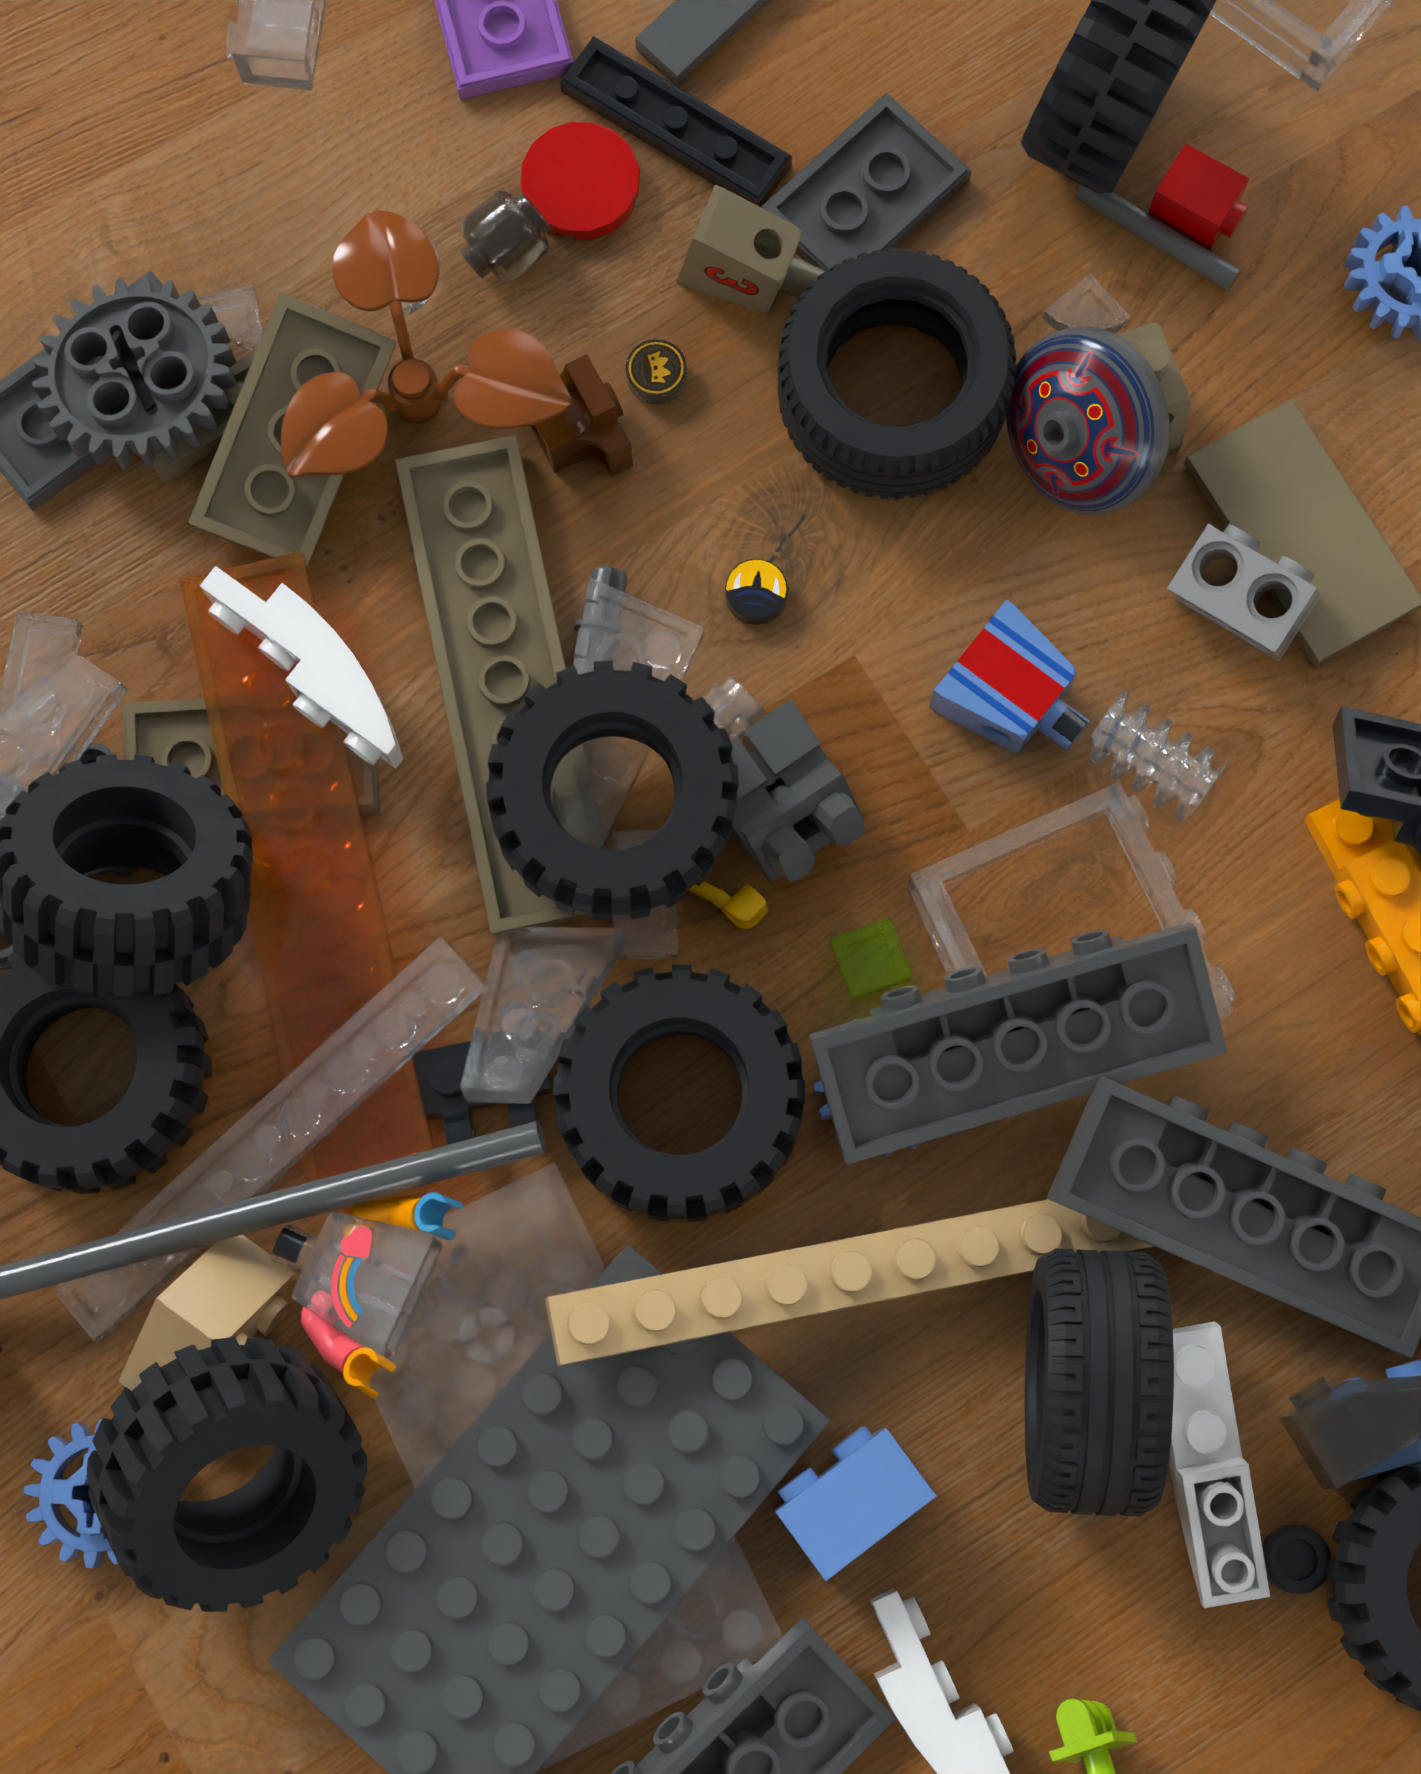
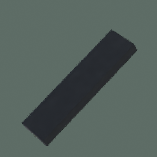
M594 36L560 81L561 92L714 185H718L759 207L766 203L792 166V155Z

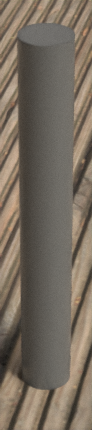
M1081 185L1075 195V198L1227 291L1231 289L1241 272V269L1114 192L1097 194Z

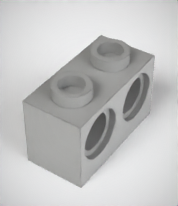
M1207 524L1167 587L1169 593L1176 601L1275 660L1280 661L1320 599L1318 588L1310 583L1315 575L1288 557L1282 556L1279 562L1275 563L1256 552L1260 542L1233 525L1228 524L1224 532ZM1217 558H1229L1238 565L1234 579L1223 586H1212L1204 581L1205 568L1211 561ZM1272 589L1284 590L1292 597L1290 609L1278 618H1266L1257 612L1259 598L1265 592Z

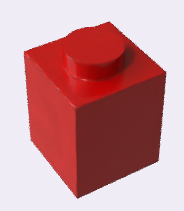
M1186 143L1156 189L1148 213L1211 251L1221 234L1231 238L1242 222L1249 205L1242 202L1241 199L1250 178Z

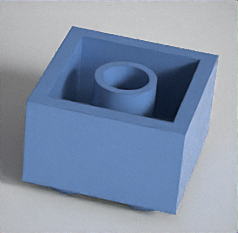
M866 1426L860 1427L830 1450L837 1459V1462L817 1476L813 1469L808 1467L777 1491L784 1502L774 1509L775 1513L825 1581L936 1497V1494L887 1428L879 1429L874 1434H871Z

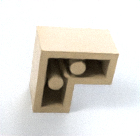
M243 1235L217 1241L155 1299L118 1382L132 1391L142 1382L139 1377L141 1372L155 1362L160 1367L176 1359L175 1351L190 1345H195L197 1350L211 1347L212 1339L235 1337L239 1345H245L247 1338L252 1337L257 1331L267 1336L281 1321L289 1308L290 1303L283 1299V1296L295 1273Z

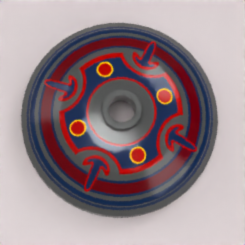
M1069 327L1052 332L1035 342L1022 356L1016 366L1014 386L1006 414L1008 437L1021 470L1035 489L1045 498L1070 512L1082 515H1103L1129 506L1142 497L1157 479L1163 467L1169 444L1170 429L1167 403L1160 382L1153 369L1141 353L1129 342L1110 331L1097 327ZM1060 424L1064 430V436L1061 432Z

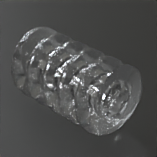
M1123 689L1088 741L1093 743L1089 763L1097 766L1108 757L1113 756L1114 761L1110 777L1118 780L1129 771L1134 770L1135 776L1131 791L1139 794L1152 784H1155L1157 787L1153 805L1161 808L1173 798H1176L1178 803L1174 819L1182 822L1194 813L1229 761L1216 770L1211 769L1215 749L1210 745L1196 755H1190L1193 734L1188 731L1173 742L1169 741L1168 736L1172 720L1167 717L1153 727H1148L1147 721L1151 706L1146 703L1130 714L1125 712L1129 692Z

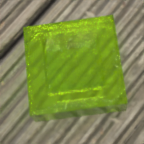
M890 917L830 938L829 943L851 1001L912 979L910 968Z

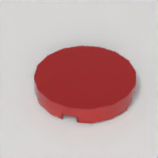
M569 122L549 129L532 143L522 162L520 186L529 215L545 231L558 237V233L565 236H573L574 240L590 241L611 234L629 219L639 194L640 171L632 148L617 132L597 123Z

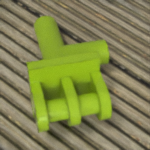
M1068 1699L1062 1702L1058 1707L1056 1719L1064 1747L1049 1751L1052 1762L1077 1763L1084 1761L1087 1774H1128L1115 1772L1110 1751L1137 1743L1135 1733L1117 1731L1110 1709L1102 1702Z

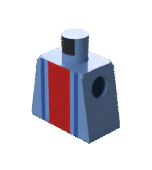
M1007 599L934 689L929 708L945 718L1014 753H1020L1038 730L1068 751L1090 722L1062 701L1076 678L1077 671L1074 666Z

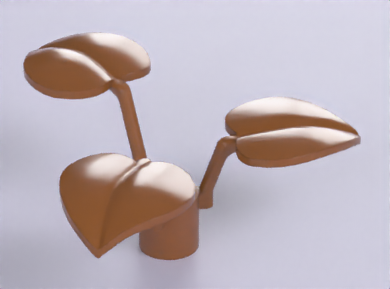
M377 210L367 213L341 241L334 255L332 271L338 292L353 307L370 312L390 305L402 361L392 368L388 376L390 393L386 394L376 389H369L360 394L355 381L349 375L341 372L325 373L310 379L294 394L285 412L281 430L282 458L285 470L291 478L309 475H343L361 470L380 456L386 446L388 437V423L385 414L380 407L372 402L384 405L388 412L396 410L398 415L408 422L424 423L437 415L442 402L447 401L449 398L448 391L460 378L462 379L457 384L454 392V402L457 410L475 425L490 429H513L547 421L568 410L571 407V397L549 352L531 335L512 329L497 330L477 339L470 347L468 366H454L441 383L438 384L434 369L427 362L414 358L401 302L416 303L424 301L433 294L439 272L436 253L427 236L413 222L396 213Z

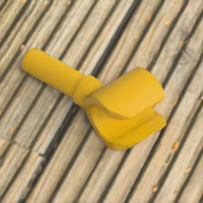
M705 881L700 886L695 884L688 890L720 908L725 916L741 930L753 928L769 912L763 896L746 883L732 897L722 889L720 890Z

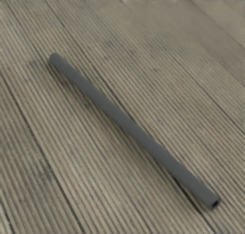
M534 1121L0 1265V1300L545 1154L546 1143L539 1122Z

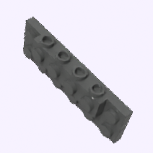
M1189 922L1127 941L1121 936L1111 939L1108 930L1087 932L1071 939L1070 942L1073 950L1048 957L1046 949L1042 948L1022 951L1007 959L1009 969L984 976L981 967L961 969L944 977L945 988L925 994H920L918 986H904L890 990L880 996L881 1007L868 1010L869 1017L808 1034L846 1165L1092 1093L1100 1077H1105L1122 1084L1227 1053L1196 926Z
M1100 1077L1088 1099L1046 1199L1412 1359L1421 1338V1217L1382 1201L1386 1189L1375 1183L1349 1174L1344 1184L1324 1175L1328 1163L1314 1156L1290 1148L1285 1158L1265 1149L1269 1137L1251 1128L1231 1122L1227 1132L1205 1122L1210 1111L1177 1096H1172L1169 1105H1166L1110 1079Z
M802 1617L755 1665L745 1657L736 1667L732 1663H725L714 1670L703 1686V1694L706 1697L687 1716L683 1712H675L668 1716L654 1733L653 1743L656 1746L637 1765L633 1761H626L617 1766L610 1774H842L896 1717Z

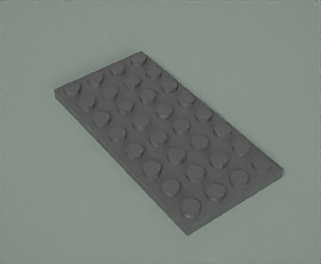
M627 1243L589 1289L662 1275V1273ZM730 1332L559 1367L557 1365L552 1333H550L267 1662L389 1774H535L831 1420Z

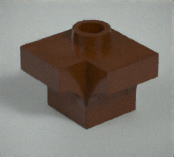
M587 354L565 364L560 377L570 394L571 407L554 418L529 426L552 470L555 473L574 463L592 462L602 466L613 477L633 467L631 443L617 419L623 416V410L613 388L608 382H602Z

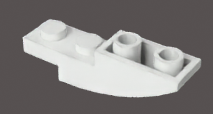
M215 566L200 585L213 604L208 613L236 635H239L245 627L260 638L263 642L259 645L258 649L285 671H289L294 664L296 665L285 681L295 696L298 697L292 705L302 715L320 728H324L331 721L348 734L343 743L371 765H375L378 759L381 758L396 769L402 762L403 756L394 728L369 678L354 654L335 630L307 602L285 584L281 583L268 601L265 602Z
M1214 1321L1174 1328V1399L1169 1469L1201 1605L1203 1608H1210L1270 1597L1249 1464L1242 1458L1221 1326Z
M892 1588L869 1599L897 1660V1663L873 1674L892 1711L937 1774H1010L1003 1757L1014 1751L997 1714L994 1713L985 1718L982 1710L975 1703L952 1713L949 1704L960 1698L944 1662L941 1660L931 1665L922 1647L920 1639L931 1634L915 1598L911 1597L902 1601L898 1591Z

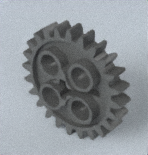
M143 276L137 291H129L123 278H119L116 282L114 295L107 296L96 285L93 287L94 303L87 306L82 301L73 298L71 304L77 315L72 319L58 315L52 318L60 331V335L40 337V342L49 356L33 358V364L41 378L33 381L32 386L42 400L37 405L47 422H51L49 425L60 441L67 439L76 455L80 456L89 450L96 464L102 466L113 453L121 469L127 470L133 454H140L147 468H151L155 460V451L163 449L173 461L178 459L176 443L182 439L189 445L197 448L200 444L194 430L198 426L211 430H216L218 427L210 412L211 408L229 409L230 403L222 389L235 387L237 383L230 369V366L237 363L231 346L228 344L231 340L223 323H218L219 321L210 304L201 306L193 290L190 289L179 296L173 281L167 280L158 293H156L148 276ZM115 331L123 332L127 344L137 361V366L158 408L154 415L147 414L143 401L133 384L132 377L112 336ZM161 331L154 338L143 340L148 334ZM104 356L97 363L87 365L95 357ZM184 380L176 388L165 389L173 381ZM127 405L118 414L108 415L117 406Z

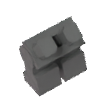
M792 699L745 729L742 743L737 736L730 739L733 745L731 756L733 764L738 766L739 779L737 808L730 835L744 855L755 866H759L762 874L770 882H773L780 876L795 882L812 870L816 860L813 855L815 852L832 841L836 845L848 846L865 834L866 828L862 822L864 817L843 774L827 758L820 747L821 743ZM777 784H779L777 787H775V788L772 789L771 791L767 792V790H769V789L772 788L773 786H776Z

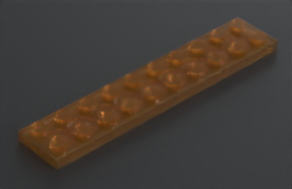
M302 551L222 570L265 602L283 583L318 613L307 561ZM209 573L179 580L224 795L227 794L241 810L242 819L249 825L252 835L253 862L249 915L305 1181L308 1183L434 1149L429 1118L426 1115L414 1049L348 748L343 743L345 740L344 731L331 721L324 728H320L293 707L292 704L298 697L295 696L285 679L296 667L295 664L289 671H285L258 649L259 645L263 642L260 638L245 627L239 635H236L208 613L213 604L200 585Z

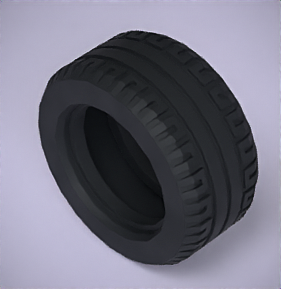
M892 248L887 249L886 252L881 250H873L870 254L864 252L857 255L856 259L852 257L843 260L842 264L837 263L832 266L829 272L820 274L817 281H812L807 287V292H803L798 297V303L793 305L791 314L785 322L779 350L778 399L780 413H782V421L784 426L787 427L790 440H794L795 448L798 452L803 453L802 457L805 461L812 463V468L818 473L823 472L824 477L830 482L833 480L837 482V486L842 488L850 487V491L857 494L862 492L868 497H874V494L880 495L882 499H888L889 497H894L895 500L904 499L906 495H909L910 498L919 497V494L922 493L926 496L933 493L934 489L942 490L947 488L949 483L954 484L960 480L962 475L966 476L969 474L973 466L977 467L982 461L983 456L989 453L992 444H995L999 431H1001L1014 386L1017 365L1015 363L1017 357L1016 349H1014V335L1011 334L1012 328L1009 322L1005 320L1006 315L1003 308L998 306L999 302L994 296L989 295L990 290L986 285L980 284L979 279L974 275H968V271L962 266H955V262L948 259L943 261L940 256L935 254L928 255L925 251L917 250V253L911 252V249L902 248V251ZM884 324L911 326L936 338L954 357L963 382L962 389L955 402L934 419L907 427L879 425L852 412L835 393L827 368L837 349L858 332Z
M1055 1248L1036 1261L1028 1311L1025 1359V1455L1031 1500L1048 1512L1067 1513L1070 1510L1072 1514L1091 1515L1095 1512L1096 1515L1116 1516L1118 1513L1123 1516H1142L1157 1507L1162 1498L1171 1446L1174 1399V1349L1171 1302L1165 1270L1159 1262L1145 1252H1126L1123 1254L1121 1251L1102 1250L1099 1253L1097 1250L1078 1249L1075 1253L1073 1249Z

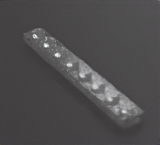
M440 936L115 1234L262 1195L489 986L446 938ZM206 1245L64 1282L57 1286L53 1292L93 1341L103 1340Z

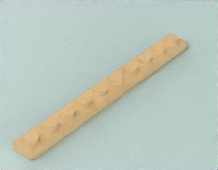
M1047 1199L549 1296L545 1299L557 1365L559 1367L1033 1272L1037 1259L1055 1248L1073 1249L1075 1253L1078 1249L1097 1250L1099 1253L1102 1250L1126 1253L1156 1246Z

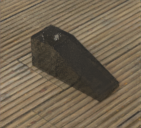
M1421 1376L1349 1380L1336 1382L1330 1386L1326 1379L1321 1377L1290 1395L1289 1399L1294 1408L1278 1417L1322 1489H1338L1421 1438Z

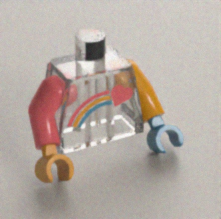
M436 1192L428 1193L422 1198L399 1195L370 1200L353 1205L346 1214L331 1211L325 1220L319 1236L287 1224L278 1236L273 1248L272 1261L301 1273L291 1298L303 1306L301 1325L323 1360L342 1373L349 1385L370 1398L375 1399L379 1395L370 1386L373 1373L381 1367L386 1368L392 1373L396 1369L392 1359L444 1246L434 1236L445 1240H453L456 1235L455 1231L443 1227V1218L447 1211L452 1208L462 1210L463 1203Z

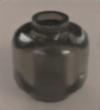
M497 190L462 220L461 231L468 244L460 252L482 279L492 272L498 279L504 282H513L546 255L549 243L545 234L552 227L523 191L520 190L516 195H513L506 190Z

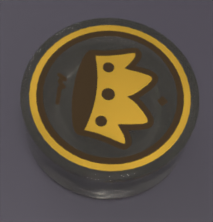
M652 339L640 343L631 351L626 361L628 387L635 397L648 404L659 405L674 400L681 394L687 381V365L683 353L671 342L661 339Z

